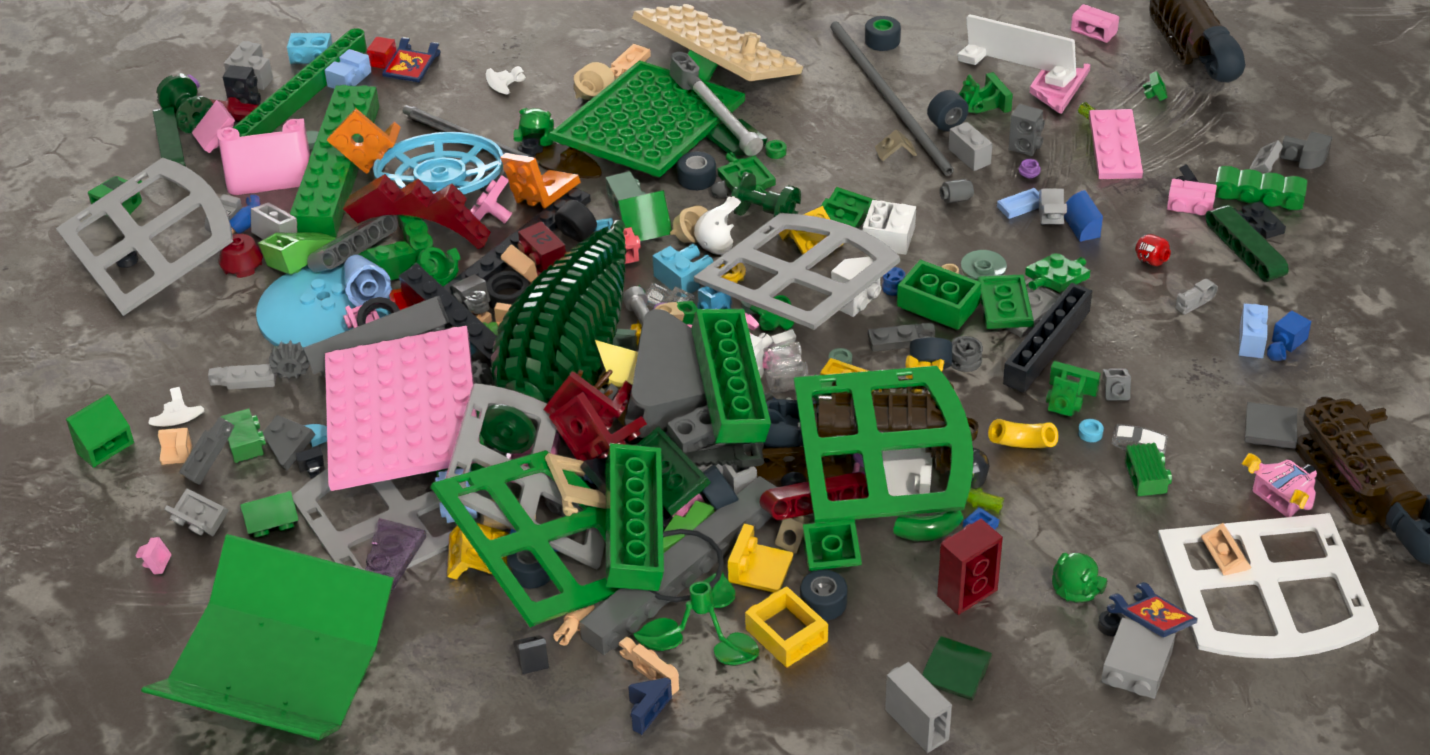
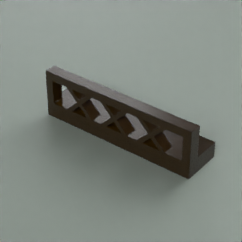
M804 447L762 449L763 458H768L770 461L761 466H754L757 470V478L760 476L776 487H783L781 479L785 474L799 472L806 477V482H809ZM845 454V458L832 457L833 455L821 458L824 478L853 473L851 454ZM788 456H793L795 458L794 460L787 462L782 460L783 458Z

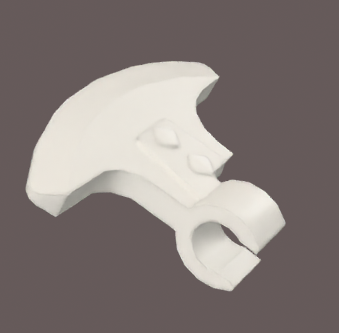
M519 66L513 68L511 73L506 70L494 72L491 68L486 71V79L490 87L506 95L510 93L507 87L510 83L514 81L521 82L526 77L522 73L524 71Z
M180 387L170 389L172 402L164 404L163 413L150 418L148 423L149 425L162 427L183 424L202 414L204 408L202 406H185Z

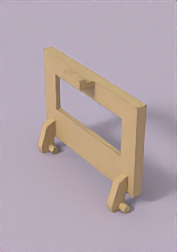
M550 453L546 455L545 459L562 496L563 512L566 516L578 513V508H574L572 502L606 509V497L601 491L569 485L563 470L572 471L576 475L584 476L586 474L580 468L584 461Z

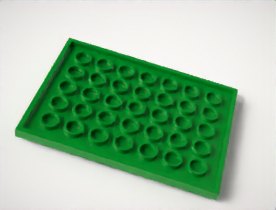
M639 60L550 132V140L593 154L596 157L631 167L634 170H640L652 176L661 177L683 155L688 153L707 136L711 129L718 126L722 121L694 90L681 88L670 76L669 69ZM703 81L731 113L745 102L744 93Z

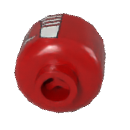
M1147 234L1141 237L1135 247L1138 259L1155 267L1162 265L1171 255L1169 242L1154 234Z

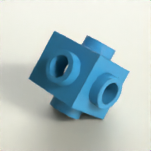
M707 286L698 289V309H731L732 299L729 295Z

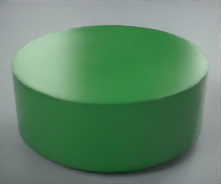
M772 140L766 144L765 153L769 158L779 159L786 155L787 146L781 140Z

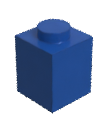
M1290 311L1275 323L1272 342L1282 341L1286 350L1289 352L1294 351L1308 339L1312 321L1294 311Z

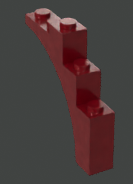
M384 174L351 194L343 207V210L358 224L370 218L384 215H407L427 219L453 230L467 239L477 249L485 246L491 233L464 206L467 198L452 183L433 194L419 179L400 189Z

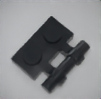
M1261 201L1243 206L1241 211L1233 208L1265 239L1285 233L1286 226Z

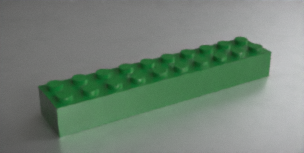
M366 85L335 86L290 211V215L297 218V233H323L337 237L345 213L343 207L351 195L359 167L331 145L327 138L355 108L370 121L375 122L379 110L376 87ZM360 134L352 135V139L356 143L364 141Z

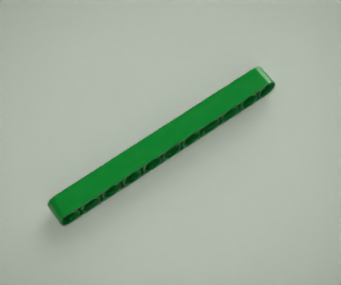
M359 28L347 31L233 128L239 131L240 137L272 133L327 85L325 69L334 61L339 63V57L349 49L363 54L367 51L364 31Z

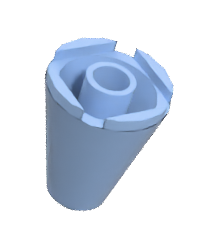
M352 255L345 261V291L348 299L355 306L363 305L364 302L371 298H388L391 292V282L388 273L383 268L361 255Z

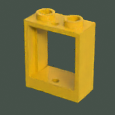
M787 586L778 592L772 593L767 599L751 606L745 612L746 630L786 668L828 642V623ZM787 608L807 627L784 641L764 621Z

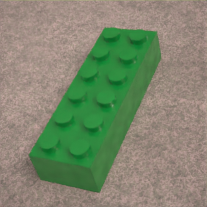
M696 309L691 331L715 442H765L771 421L744 309Z
M610 443L606 460V587L659 591L664 574L661 448Z

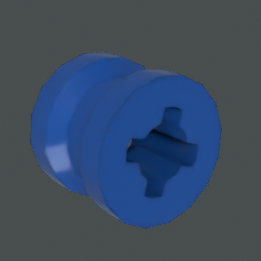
M893 267L883 275L882 290L884 293L891 296L897 295L898 284L905 278L904 270Z

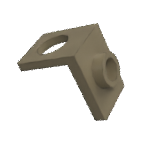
M897 129L875 146L878 156L882 161L901 146L907 149L913 156L917 155L912 142Z
M808 515L783 519L775 545L798 554L803 541V524L815 522ZM787 530H792L796 534V542L792 545L787 544L784 540V534Z

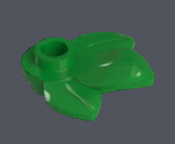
M784 295L774 297L791 305L790 299ZM754 305L750 306L751 311L760 315L759 327L764 331L775 330L778 326L788 331L794 325V321Z

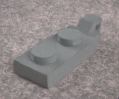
M270 364L217 367L209 369L208 373L211 386L222 385L227 386V389L274 387L277 373H272Z

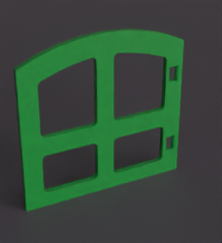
M937 366L794 377L815 523L965 509L973 474L971 431L959 397ZM912 375V380H898V376ZM836 381V386H821L822 382ZM925 386L941 411L946 424L944 428L881 433L877 429L871 391L875 389ZM839 392L851 393L858 434L819 437L812 396L815 394ZM949 446L951 448V469L946 491L891 496L889 494L882 458L883 451ZM861 454L869 496L865 499L828 500L821 458L830 455Z
M547 450L433 482L430 486L529 627L604 601L620 589L606 587V578L586 585L578 584L549 544L551 541L590 528H597L606 542V509L579 504L584 511L537 525L532 521L506 485V482L540 472L545 473L555 481L545 459L549 453ZM528 464L530 469L523 470L520 465ZM563 470L569 485L590 489L574 472ZM468 481L469 487L462 488L459 484ZM479 490L488 491L516 532L493 540L488 539L458 497ZM523 550L531 551L561 594L538 602L532 601L502 560V557Z

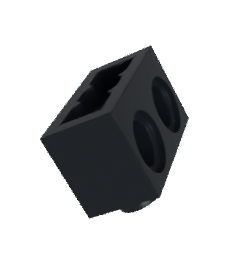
M230 65L223 75L227 98L234 97L241 103L259 105L261 94L258 93V79L255 76L253 67Z

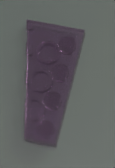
M379 518L377 523L378 529L373 536L372 549L367 556L365 570L393 577L392 593L426 539V532L419 528Z

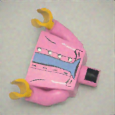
M1248 453L1241 464L1247 466L1250 473L1256 474L1252 490L1255 494L1286 517H1292L1300 508L1310 510L1313 507L1316 496L1314 478L1317 474L1313 466L1307 464L1300 468L1291 460H1285L1276 464H1263L1256 455Z

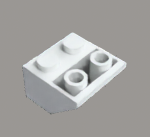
M872 200L863 231L881 240L895 253L906 255L915 229L916 206Z
M871 257L845 259L831 271V279L847 283L875 260ZM880 278L841 308L840 311L854 317L858 312L864 310L872 299L879 296L881 292Z

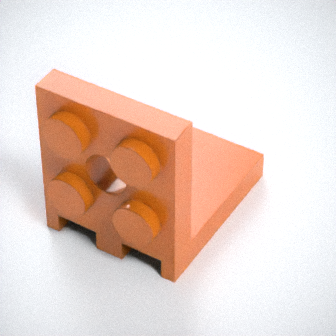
M355 108L327 138V141L367 174L376 159L381 160L388 149L395 145L401 127L396 122H393L383 132ZM360 134L364 141L356 143L352 139V135Z
M508 153L500 157L516 203L526 199L528 205L534 206L541 202L542 208H546L581 183L577 174L548 170L541 175L536 158Z

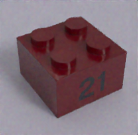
M542 221L518 231V248L523 254L534 261L537 276L544 270H547L551 264L553 266L557 259L559 261L561 257H565V244Z

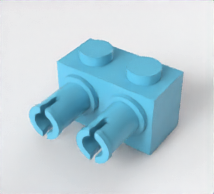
M690 244L679 252L669 246L653 255L654 277L678 296L684 298L700 289V284L694 282V276L714 261L709 255H705L699 260L691 262V260L700 256V251L694 244Z

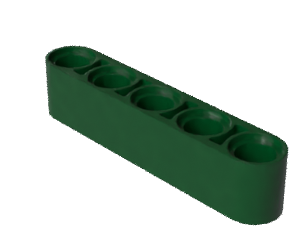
M174 107L152 110L161 158L177 162L186 167Z
M1224 205L1206 212L1205 220L1208 227L1262 281L1269 282L1288 274L1289 267L1285 258L1230 205Z

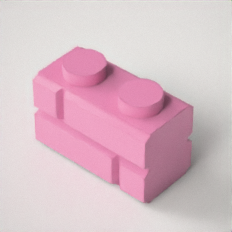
M1083 4L1072 16L1071 31L1108 43L1118 31L1119 16Z
M1172 179L1167 210L1205 215L1207 211L1213 209L1217 185Z

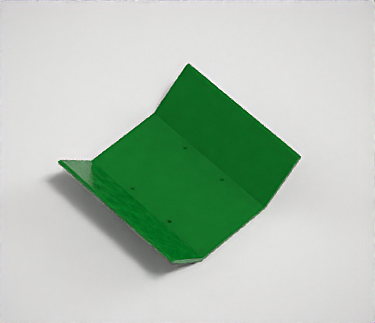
M227 534L209 604L169 678L144 686L141 691L320 740L340 730L375 654L394 578Z

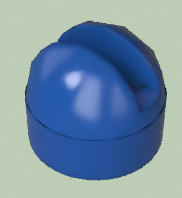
M1279 341L1270 344L1267 348V357L1272 361L1285 360L1286 349L1284 343Z

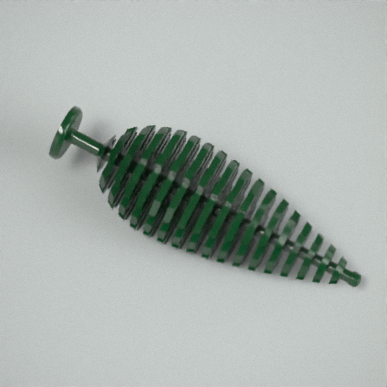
M615 220L610 229H608V226L591 234L583 242L578 243L576 247L571 248L570 252L564 254L565 257H561L559 261L557 259L553 266L551 264L547 270H544L510 306L509 311L503 317V321L499 324L498 336L495 338L492 350V368H490L496 387L516 391L547 404L572 371L577 374L579 370H582L581 378L592 386L597 383L599 375L604 369V364L595 340L612 345L621 315L626 263V244L623 233L625 224L623 221ZM497 404L487 407L480 434L490 446L501 452L522 454L533 445L536 438V429L531 419L524 412L513 406Z

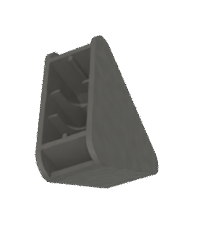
M654 309L647 312L644 316L638 342V355L633 385L629 393L630 399L627 404L624 422L626 426L642 416L647 425L639 429L641 435L638 437L641 438L649 435L658 426L664 432H668V422L676 417L687 415L699 407L707 406L691 327L665 310Z

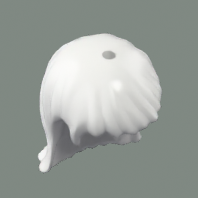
M734 196L728 197L723 205L707 211L698 219L695 224L694 235L703 249L717 255H724L731 250L733 239L731 238L730 231L734 225H727V218L729 213L741 203L739 199Z

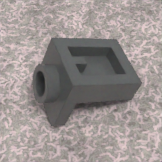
M1103 369L1106 400H1130L1131 376L1128 369Z

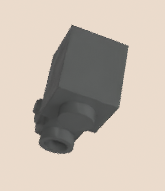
M474 274L451 285L453 291L451 295L470 312L480 314L489 310L488 302L491 300L485 280Z

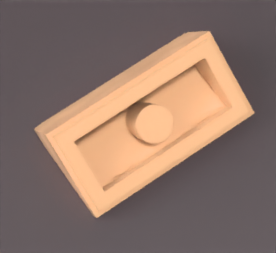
M510 245L501 255V259L528 279L529 282H532L537 277L534 261L513 245Z
M1224 523L1201 536L1224 576L1251 569L1250 564Z

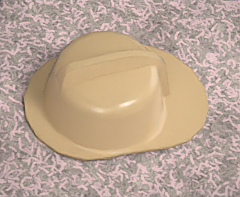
M592 62L579 70L574 75L575 98H582L588 101L594 98L615 80L612 70L599 62Z
M702 206L683 209L674 218L673 230L670 232V235H676L683 243H697L694 235L695 224L708 210Z

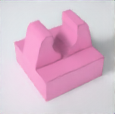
M160 537L150 538L148 544L139 547L136 553L137 558L142 557L144 560L143 567L150 568L153 574H162L172 555Z

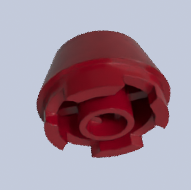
M232 235L233 242L220 250L218 258L220 267L226 275L228 273L236 274L237 278L253 275L255 269L259 265L262 266L263 254L261 249L249 235Z

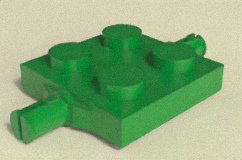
M730 152L725 157L729 164L717 168L718 176L722 181L725 180L727 187L731 191L739 186L744 172L755 175V191L767 194L764 189L776 185V178L756 155L745 159H737Z
M1054 253L1027 266L1025 275L1034 279L1029 282L1031 290L1034 291L1039 287L1045 286L1061 293L1066 290L1071 282L1079 284L1089 279L1091 270L1083 267L1086 265V260L1082 259V257L1071 261L1061 254Z

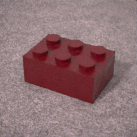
M983 519L966 525L963 530L945 538L940 545L937 597L957 615H960L998 591L1003 537Z

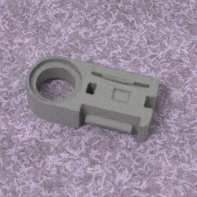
M1209 279L1196 283L1192 289L1177 295L1175 308L1184 315L1210 301L1216 295L1218 286Z

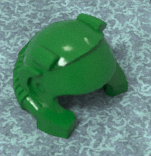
M540 108L521 109L519 111L521 114L519 127L514 130L513 140L521 142L522 137L528 134L541 133L544 136L540 139V145L549 146L553 144V141L550 140V132L555 128L554 120L550 118L551 113Z
M428 247L420 252L412 266L417 263L444 287L456 278L459 272L458 260L461 259L456 247L447 250L446 254L439 248Z
M1064 552L1061 554L1053 568L1052 585L1058 596L1067 602L1083 603L1094 600L1095 596L1099 593L1103 594L1106 589L1108 580L1098 576V565L1093 558L1083 553L1067 554Z

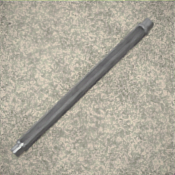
M406 105L403 108V114L408 115L409 118L440 131L462 132L482 136L416 107ZM491 140L500 147L503 155L508 153L532 157L531 155H527L518 150L503 145L499 142Z

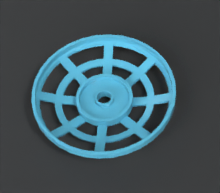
M462 132L431 133L403 140L392 148L390 147L381 160L376 159L373 171L375 180L386 174L391 180H395L399 188L406 186L402 181L413 182L419 179L429 190H436L437 192L452 183L455 187L460 186L457 189L463 194H467L486 186L501 173L503 164L500 157L503 156V153L496 143L475 134ZM443 143H461L474 146L468 153L443 151ZM434 144L435 152L422 154L411 159L403 154L417 147ZM481 149L490 152L497 161L484 166V163L476 155ZM394 157L403 162L397 168L395 175L382 172L385 165ZM446 157H455V158H461V159H460V160H457V159H454V158H446ZM470 161L478 168L466 171L465 165ZM409 167L414 169V176H405L403 173ZM495 168L492 173L483 178L485 171ZM478 174L472 182L464 181L467 176Z

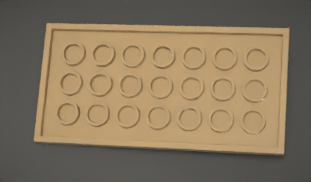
M683 4L680 7L671 5L669 8H643V10L634 11L632 19L748 81L802 73V65L796 63V60L793 58L784 57L778 50L767 48L765 43L759 42L760 35L753 32L740 34L736 28L723 25L722 21L708 17V14L705 12L694 10V7L691 5Z

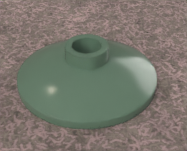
M976 250L962 258L961 269L969 278L978 280L979 276L1004 275L1007 263L996 252Z

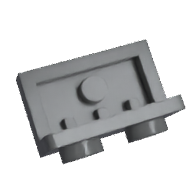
M187 488L175 508L166 505L164 509L171 514L169 519L181 526L187 523L190 525L188 529L202 536L205 532L212 537L229 511L225 507Z

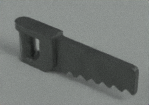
M763 442L734 443L733 446L685 452L688 458L699 467L711 464L715 466L727 464L730 466L734 463L745 468L764 464ZM752 451L753 456H748L744 452Z

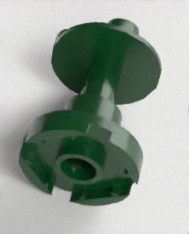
M179 74L180 76L174 77L172 75L167 76L157 87V103L161 108L174 107L177 126L185 133H192L213 103L207 97L197 96V86L189 76L185 74Z
M748 172L743 173L739 186L735 187L731 194V197L734 196L741 201L733 211L734 214L740 216L747 212L751 203L762 206L764 212L773 214L774 217L780 213L798 214V211H795L796 203H801V190L791 185L786 186L781 193L769 191L765 194L755 191L756 177Z

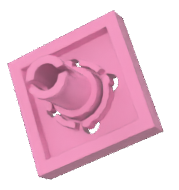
M501 176L497 182L492 180L485 190L488 193L483 192L476 201L478 207L474 205L470 210L479 221L489 212L505 224L512 215V212L496 202L497 197L509 181L504 176Z

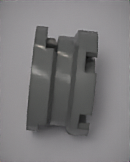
M960 336L953 339L952 367L961 372L977 370L982 363V343L971 336Z

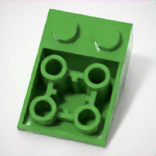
M276 232L258 243L267 266L288 274H295L301 271L302 267L308 265L307 259L312 252L336 238L323 233Z

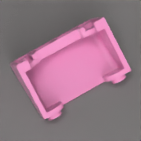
M304 119L288 120L283 125L282 132L240 137L239 131L231 127L217 130L228 193L242 195L300 186L311 156Z

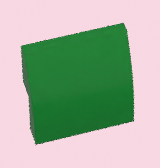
M836 187L829 199L825 198L821 206L825 209L830 220L858 229L865 222L872 200L875 199Z
M664 190L618 200L625 228L631 227L634 235H638L640 241L670 235L672 225Z

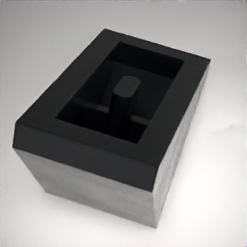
M536 635L513 641L522 674L549 668L544 637Z

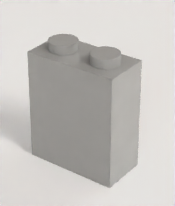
M1122 618L1103 666L1101 682L1155 699L1173 651L1175 633L1163 638L1135 621Z
M910 662L892 669L887 674L885 710L929 753L949 740L952 704Z

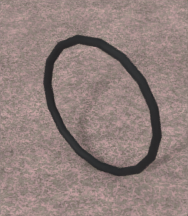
M676 529L664 531L663 538L677 534L693 535L707 541L717 552L719 566L715 578L709 583L712 589L720 580L724 568L722 550L714 540L694 530ZM648 590L654 593L655 598L671 602L690 600V595L673 597Z

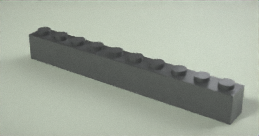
M759 476L737 494L738 501L719 508L693 530L712 538L722 550L723 558H725L734 548L744 524L754 526L755 531L760 529L772 517L762 509L759 501L761 495L766 490L778 487ZM686 535L664 553V574L659 591L655 592L661 595L676 597L718 562L717 552L707 541L697 536ZM620 588L579 621L581 639L605 655L611 649L616 648L619 642L629 634L636 632L641 624L654 617L664 605L671 601L659 600L655 598L654 593L648 590Z

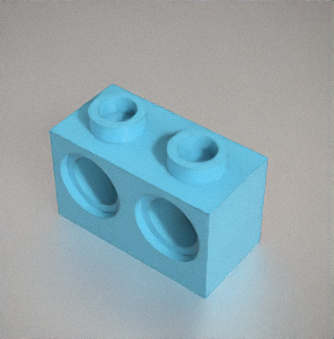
M291 33L287 45L290 64H309L332 45L331 33Z

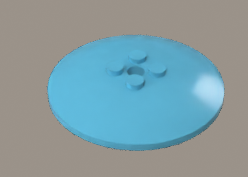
M345 262L333 269L317 273L310 270L308 265H306L298 273H286L274 281L264 291L257 305V323L263 336L274 346H279L281 341L287 344L291 340L293 344L300 342L302 347H306L353 329H348L343 318L346 315L345 307L350 306L351 309L357 307L346 295ZM376 309L379 318L391 314L386 309Z

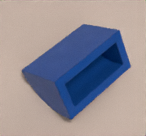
M1086 190L1074 194L1066 202L1067 213L1064 215L1065 220L1080 242L1100 238L1103 221L1102 214Z

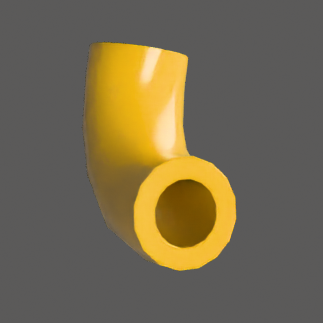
M996 419L991 423L988 430V437L991 442L1010 447L1048 448L1055 446L1059 438L1058 430L1052 423L1023 424Z

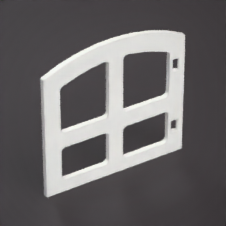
M1330 513L1224 524L1233 538L1240 540L1251 566V569L1225 576L1220 568L1208 570L1192 569L1183 545L1186 543L1204 542L1201 536L1220 524L1158 531V536L1184 611L1198 618L1197 623L1191 625L1190 628L1199 650L1246 658L1299 657L1341 648L1378 631L1379 625ZM1313 531L1317 534L1326 556L1325 558L1273 563L1267 557L1260 536ZM1332 537L1335 545L1328 546L1325 538ZM1322 577L1335 578L1351 618L1323 629L1299 633L1296 630L1278 582ZM1256 585L1259 588L1277 636H1251L1216 631L1213 628L1200 590ZM1358 598L1361 606L1354 607L1351 599Z

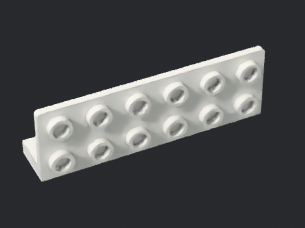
M971 14L967 16L969 44L958 53V61L976 65L985 56H990L1050 71L1045 75V83L1059 87H1065L1076 76L1074 39Z
M925 448L883 451L882 458L887 487L891 496L930 493L932 458L930 453H925Z

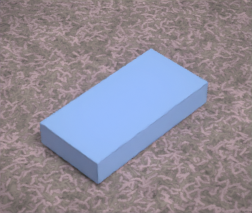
M1032 188L998 200L997 208L1008 219L1039 208V192Z

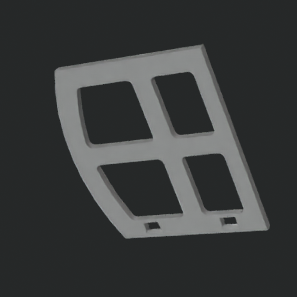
M161 158L56 228L123 316L233 242L228 214L212 187L189 168L165 158ZM146 176L149 177V178H147L146 180H144L143 182H141L140 184L137 183V182H139L140 180H142L143 178H145ZM159 178H165L174 182L190 193L189 196L144 226H138L122 206L124 201ZM203 207L210 224L212 236L175 262L169 263L151 242V239L196 208ZM91 213V216H90V217H88V218L85 219L84 221L80 222L81 219H83L84 217H86L87 215H89V214ZM108 215L124 234L125 238L101 255L94 256L78 236V232L101 216ZM132 251H137L152 269L154 276L131 292L124 294L106 270Z
M780 213L695 275L694 282L815 330L900 263V257L881 240L853 226L815 216ZM785 229L827 236L791 263L757 251L758 248ZM843 243L853 245L875 260L847 283H841L809 271L810 268ZM741 262L776 275L756 290L721 277ZM791 283H798L829 295L827 299L811 311H805L772 298Z
M475 383L471 388L445 479L459 475L455 474L457 466L463 468V474L469 472L472 462L489 467L512 460L481 445L478 441L487 406L505 404L513 406L524 412L528 417L537 420L538 427L531 454L545 450L551 453L555 432L558 430L549 418L550 414L543 410L547 404L516 391ZM473 408L480 412L479 418L471 416ZM520 465L523 470L530 469L529 465L528 467ZM540 472L513 480L521 485L522 490L519 503L535 524L540 525L535 521L540 495L562 505V496L556 482L548 478L545 473ZM466 481L459 483L462 488H466ZM475 492L458 497L463 505L514 529L496 502ZM572 502L573 507L578 508V512L584 511L578 503ZM597 528L587 529L584 545L567 537L551 541L549 544L553 549L597 570L601 564L605 541Z
M328 469L318 474L292 496L295 507L333 562L343 564L342 562L351 560L354 565L353 567L363 569L350 551V548L397 526L404 529L415 547L376 566L363 570L390 577L449 549V534L452 531L439 537H433L418 518L440 507L439 503L441 501L433 490L412 500H405L391 480L370 483L389 510L343 531H337L317 503L318 500L331 491L328 484ZM486 490L475 492L487 499H493ZM317 511L320 517L313 520L309 514ZM481 517L476 519L475 522L481 524Z

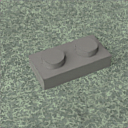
M1279 140L1262 147L1249 169L1259 171L1262 174L1269 173L1272 170L1273 163L1279 158V153L1283 147Z

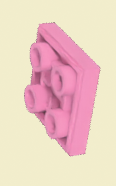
M216 100L192 134L202 148L210 153L219 146L217 130L226 127L233 128L235 120L225 106Z

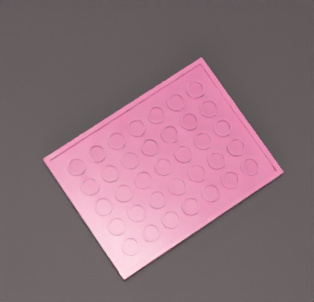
M467 326L453 327L451 329L325 353L328 484L331 491L449 468L471 388L474 385ZM473 408L471 416L477 418V410Z

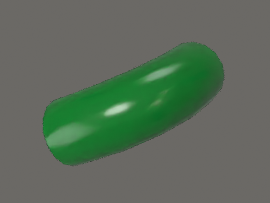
M959 510L936 512L929 516L901 515L898 516L895 522L893 533L901 538L916 542L934 541L946 537L962 523L963 514Z

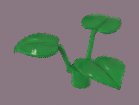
M723 572L720 580L712 589L709 583L715 578L716 573L703 582H695L690 586V601L686 602V610L679 626L672 619L659 618L647 623L638 632L633 633L634 638L644 647L657 651L673 649L682 643L683 635L680 632L685 629L690 611L693 609L697 614L709 612L717 635L721 641L714 647V655L719 662L727 665H738L752 661L759 656V647L750 636L735 632L726 639L722 634L714 608H722L731 604L736 596L734 587L727 580Z

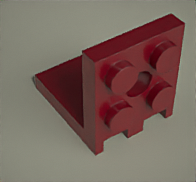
M572 371L543 410L551 415L577 395L584 392L609 430L613 421L618 419L625 410V406L630 399L629 393L632 389V384L625 380L611 400ZM577 421V425L582 429V425Z
M584 392L549 415V418L575 458L581 461L607 457L610 443L626 445L625 439L628 442L641 435L639 429L647 425L641 416L615 433L610 434ZM577 421L582 425V429L577 425Z

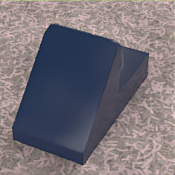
M668 678L629 685V701L634 704L630 714L633 731L643 735L672 698L671 680Z

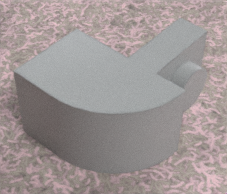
M1064 188L1039 190L1040 223L1064 224V215L1067 213V204H1064Z

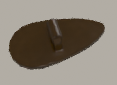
M553 143L549 146H543V152L536 154L539 166L546 170L577 174L579 178L586 179L602 176V170L597 162L583 151Z

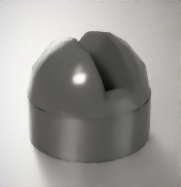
M725 180L718 181L712 185L711 191L714 197L719 199L728 197Z

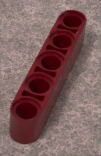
M864 472L824 478L827 498L830 501L865 499L869 496ZM809 482L766 490L760 497L759 502L762 509L777 520L813 514Z

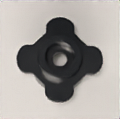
M527 138L522 141L518 151L534 157L537 153L543 152V147L539 146L538 140Z

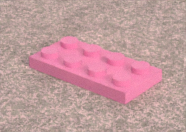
M1132 109L1090 110L1089 121L1098 179L1142 178L1143 170Z

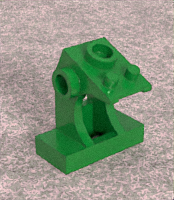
M994 72L986 74L985 87L979 89L980 85L973 80L970 74L963 81V87L959 95L967 102L969 106L968 112L978 114L1000 108L1003 113L1012 111L1013 94Z
M1054 361L1051 366L1049 381L1053 388L1049 389L1046 397V403L1049 404L1048 410L1071 417L1076 411L1080 412L1084 394L1096 397L1099 390L1101 373ZM1068 375L1080 378V382L1068 379Z

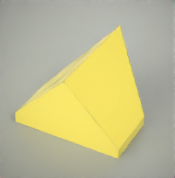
M595 340L606 372L610 369L613 371L609 376L608 384L612 383L615 386L621 387L626 380L633 385L638 352Z

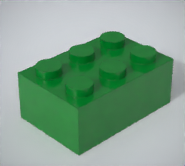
M920 259L898 284L897 306L959 330L980 304L982 283Z

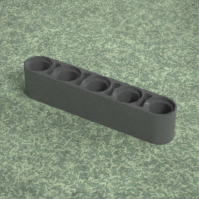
M384 215L368 219L312 252L307 259L308 267L317 273L339 266L350 256L359 254L395 232L397 229V219L394 215Z

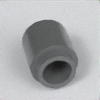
M959 179L943 182L939 192L942 200L946 203L966 201L973 197L974 188L970 180Z

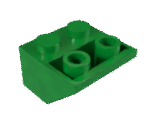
M108 394L66 418L77 454L93 468L134 443L129 424Z

